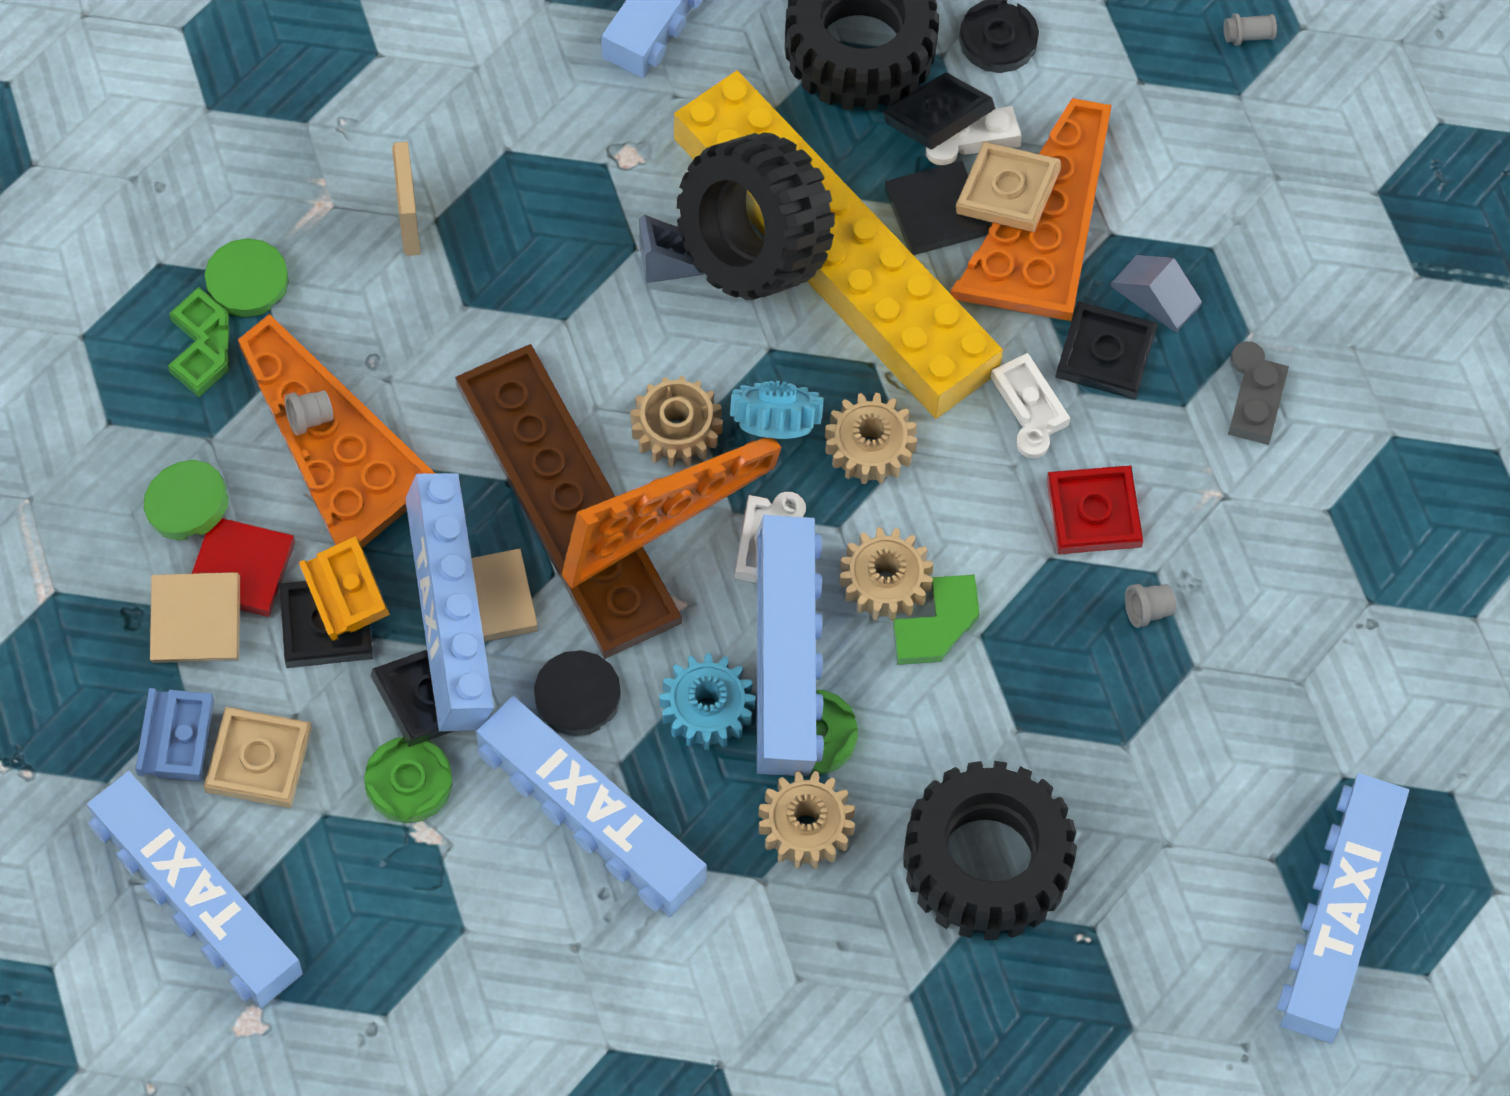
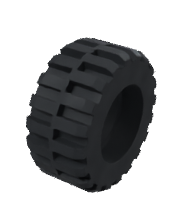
M788 0L784 50L786 59L790 62L789 69L796 79H802V87L812 95L816 92L819 93V100L829 105L837 102L842 104L841 109L854 110V106L864 107L865 111L877 110V106L885 103L886 107L892 106L900 101V95L907 97L918 90V83L925 82L930 74L931 65L934 64L939 30L936 0ZM864 15L874 17L886 23L894 30L896 37L884 45L860 49L838 42L826 29L841 18Z
M754 133L704 149L701 155L696 156L689 164L687 169L689 172L684 173L679 186L683 192L677 197L676 209H680L681 215L677 219L678 229L683 231L685 242L682 243L686 253H691L695 260L692 264L699 273L707 275L706 281L717 289L723 288L722 292L735 298L741 297L745 300L764 298L799 286L801 283L810 280L826 261L828 254L825 251L830 250L834 237L830 233V228L835 225V212H830L829 203L833 200L830 190H825L822 180L825 179L819 168H814L811 165L813 159L804 150H796L797 145L772 133ZM747 190L755 198L763 215L765 225L764 242L755 233L748 218L746 209Z
M982 761L970 762L967 765L966 772L961 773L957 767L944 772L942 783L933 780L924 789L923 798L916 800L911 810L910 821L907 824L903 868L907 869L906 881L910 892H918L917 904L925 913H929L932 909L937 913L936 923L945 929L952 923L960 927L958 935L968 938L972 937L973 931L983 932L984 940H998L999 933L1002 931H1007L1008 936L1012 938L1022 935L1027 924L1036 928L1045 921L1047 912L1055 911L1060 904L1063 893L1067 890L1076 858L1077 845L1074 843L1076 829L1074 821L1069 818L1066 819L1069 808L1063 798L1057 797L1053 800L1051 797L1053 787L1046 780L1041 779L1038 783L1031 780L1032 771L1021 766L1018 772L1007 770V762L994 761L993 768H983ZM978 820L997 821L1013 828L1023 837L1030 849L1031 861L1026 870L1011 879L1003 881L980 880L965 873L952 860L947 849L949 837L956 829L967 823Z

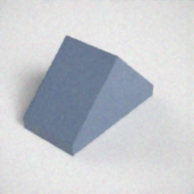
M643 215L639 218V248L646 283L705 274L697 271L692 264L695 261L692 254L686 253L682 243L685 242L683 231H679L677 226Z
M1136 255L1111 283L1113 289L1175 333L1181 329L1202 304L1201 299L1175 258Z

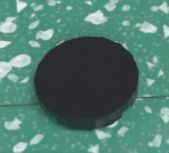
M984 0L971 7L961 22L959 43L962 53L972 64L990 72L1004 73L1015 71L1027 64L1036 52L1039 36L1036 19L1027 8L1018 3L1017 6L1007 3L1008 0Z
M583 650L563 652L551 658L539 671L534 684L535 704L540 716L555 731L571 736L590 735L600 730L601 726L614 718L621 701L619 677L612 665L598 654Z

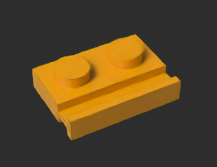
M356 536L317 553V557L307 562L305 559L299 562L326 631L332 641L338 639L340 634L347 631L351 633L390 615L363 548Z

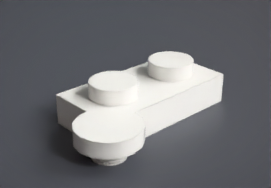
M1013 106L995 108V110L934 149L930 150L926 147L928 160L937 165L951 164L956 160L958 152L963 155L979 153L983 141L1010 148L1020 147L1022 135Z
M1026 353L993 369L991 379L1022 426L1016 439L1018 451L1025 457L1035 459L1047 453L1050 446L1049 435L1068 427L1071 418L1030 355Z
M783 492L774 499L772 504L767 498L748 496L734 572L735 579L757 583V530L763 515L804 517L806 504L803 498L793 492Z

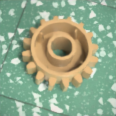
M680 376L678 380H668L667 377L662 378V383L656 386L652 384L647 385L645 397L637 395L635 398L636 409L631 410L630 413L631 424H633L631 426L632 439L639 440V451L641 453L652 450V462L657 463L663 456L668 458L669 467H674L676 459H682L688 467L691 466V456L696 454L700 459L704 460L707 458L706 446L710 448L718 446L717 434H722L723 420L720 419L722 407L721 404H714V392L712 390L705 392L701 389L700 381L697 380L695 383L685 381L684 376ZM675 418H676V420H678V418H679L680 421H682V422H681V423H672V422H670V421H673V419H675Z
M860 393L858 394L857 404L853 405L845 399L842 401L841 412L835 410L831 412L830 424L826 425L825 439H827L825 451L826 454L833 455L832 466L834 468L842 467L846 471L845 477L847 479L854 476L861 479L862 484H866L868 480H877L881 484L884 483V478L889 475H893L896 478L900 476L901 465L910 466L912 461L911 452H916L918 438L914 437L916 436L917 425L916 422H908L910 411L907 408L896 411L897 400L895 398L884 404L881 403L880 393H875L873 401H866L865 396ZM865 437L877 438V441L873 440L870 442L869 439L866 441Z
M878 527L875 538L871 539L863 532L860 534V546L851 542L847 545L846 555L848 557H841L840 570L842 573H840L839 585L840 587H847L845 590V600L847 602L854 600L857 603L856 612L861 614L867 611L872 614L873 620H878L880 616H888L891 621H894L896 615L903 612L908 616L912 615L915 603L924 605L926 600L925 591H931L933 578L930 575L933 572V562L925 561L928 551L926 546L914 548L916 538L914 535H910L904 541L900 539V530L898 528L893 530L891 536H885L883 529ZM887 571L894 575L892 578L888 576L884 578V576L880 577L879 572Z
M797 771L795 772L794 782L791 784L783 777L778 779L779 792L772 789L766 790L765 801L768 804H760L759 817L764 820L759 822L758 830L759 834L768 835L765 839V848L767 850L775 848L778 851V861L792 860L794 861L795 868L798 869L802 863H811L813 869L818 868L819 861L825 858L831 863L834 862L836 859V849L847 850L849 839L846 836L854 835L855 823L850 821V819L854 818L855 807L854 805H845L848 801V791L846 789L837 793L834 792L836 781L834 778H830L825 784L819 782V772L814 771L810 780H804L801 772ZM807 815L815 818L817 822L812 823L811 826L810 824L805 826V824H800L796 819Z

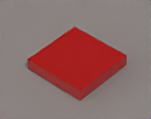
M1131 465L1047 473L1046 480L1058 555L1142 548L1144 541Z
M222 518L205 534L191 574L238 572L240 575V610L270 617L279 591V583L282 582L295 545L294 535Z

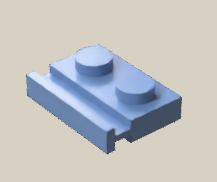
M149 688L135 768L138 776L150 774L157 775V778L202 780L214 706L212 693L178 690L161 692L156 691L155 688Z

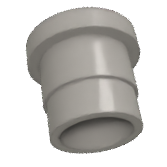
M325 390L299 396L295 392L285 395L286 415L290 427L296 436L305 434L308 428L333 421L332 405Z
M1140 584L1128 586L1125 592L1127 615L1132 625L1136 628L1145 627L1153 620L1173 616L1176 611V599L1172 588L1168 584L1143 587Z

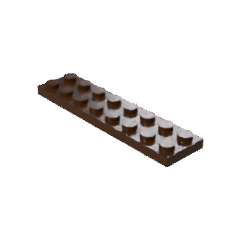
M532 344L456 376V386L603 658L606 659L682 624V616L644 547H641L572 589L563 579L562 571L577 512L616 496Z

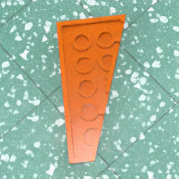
M1075 98L1070 100L1039 153L1040 155L1060 159L1061 170L1035 232L993 223L982 245L969 260L965 272L950 291V294L956 300L1072 321L1112 105Z
M269 314L238 339L239 347L334 544L337 545L356 536L363 548L407 511L405 498L416 474L436 473ZM325 390L332 405L333 421L308 428L305 434L296 436L290 427L286 415L285 395L295 392L299 396Z
M765 437L757 441L754 440L742 447L664 478H657L649 484L578 511L562 571L563 579L571 589L775 469L782 447L774 438Z

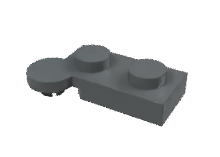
M1244 341L1236 345L1231 354L1233 367L1244 375L1228 435L1269 445L1289 366L1265 360V353L1258 344Z

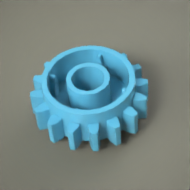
M773 381L754 383V387L742 385L740 390L734 389L731 395L730 416L734 417V421L739 422L742 430L756 436L776 439L797 438L809 434L814 424H821L824 399L819 397L818 392H808L807 387L797 388L792 383L787 384L784 381L782 385H780V381H776V383Z
M706 653L704 663H697L693 656H689L688 668L683 669L675 664L673 666L674 679L664 678L663 691L666 693L660 694L659 697L660 707L665 708L662 711V721L664 724L673 723L671 735L674 738L680 735L685 737L687 746L691 747L695 742L702 744L704 750H709L710 745L716 743L726 747L727 739L732 735L738 739L742 737L741 724L751 725L752 712L749 710L755 709V696L750 694L753 682L751 679L741 681L743 678V667L741 665L732 670L728 669V657L724 656L719 664L712 663L711 653ZM703 698H711L717 701L715 705L710 704L709 707L698 703Z

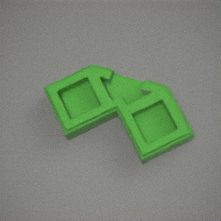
M198 287L169 313L170 320L195 342L168 365V368L175 378L196 396L200 397L229 371L230 318L226 309Z
M975 574L932 577L935 617L894 619L893 630L897 665L941 662L966 631L968 632L978 621L980 613Z

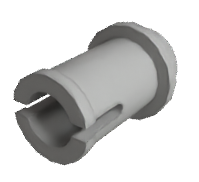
M1233 14L1231 18H1225L1224 20L1226 42H1233L1234 45H1240L1242 41L1275 40L1277 24L1273 14L1252 17H1240L1239 14Z

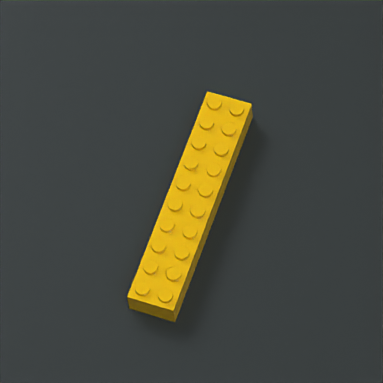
M738 70L674 113V140L692 159L701 155L702 151L710 146L746 135L765 132L792 141L797 145L796 150H804L813 159L811 165L814 168L820 169L825 178L822 180L825 190H830L833 201L829 203L830 212H835V225L830 228V233L834 237L830 250L825 251L828 254L822 268L818 269L815 276L807 282L935 419L939 418L991 379L992 370L1001 365L1003 349ZM747 190L746 209L748 218L765 236L762 212L755 198Z

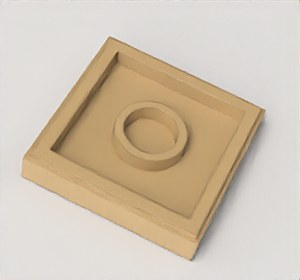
M408 141L396 142L392 146L403 249L406 256L421 255Z
M983 141L957 201V214L1035 232L1061 170V160Z
M521 549L471 558L484 642L538 631Z
M238 572L151 575V662L239 661L240 575Z
M225 707L204 783L205 793L292 808L312 731L311 722Z

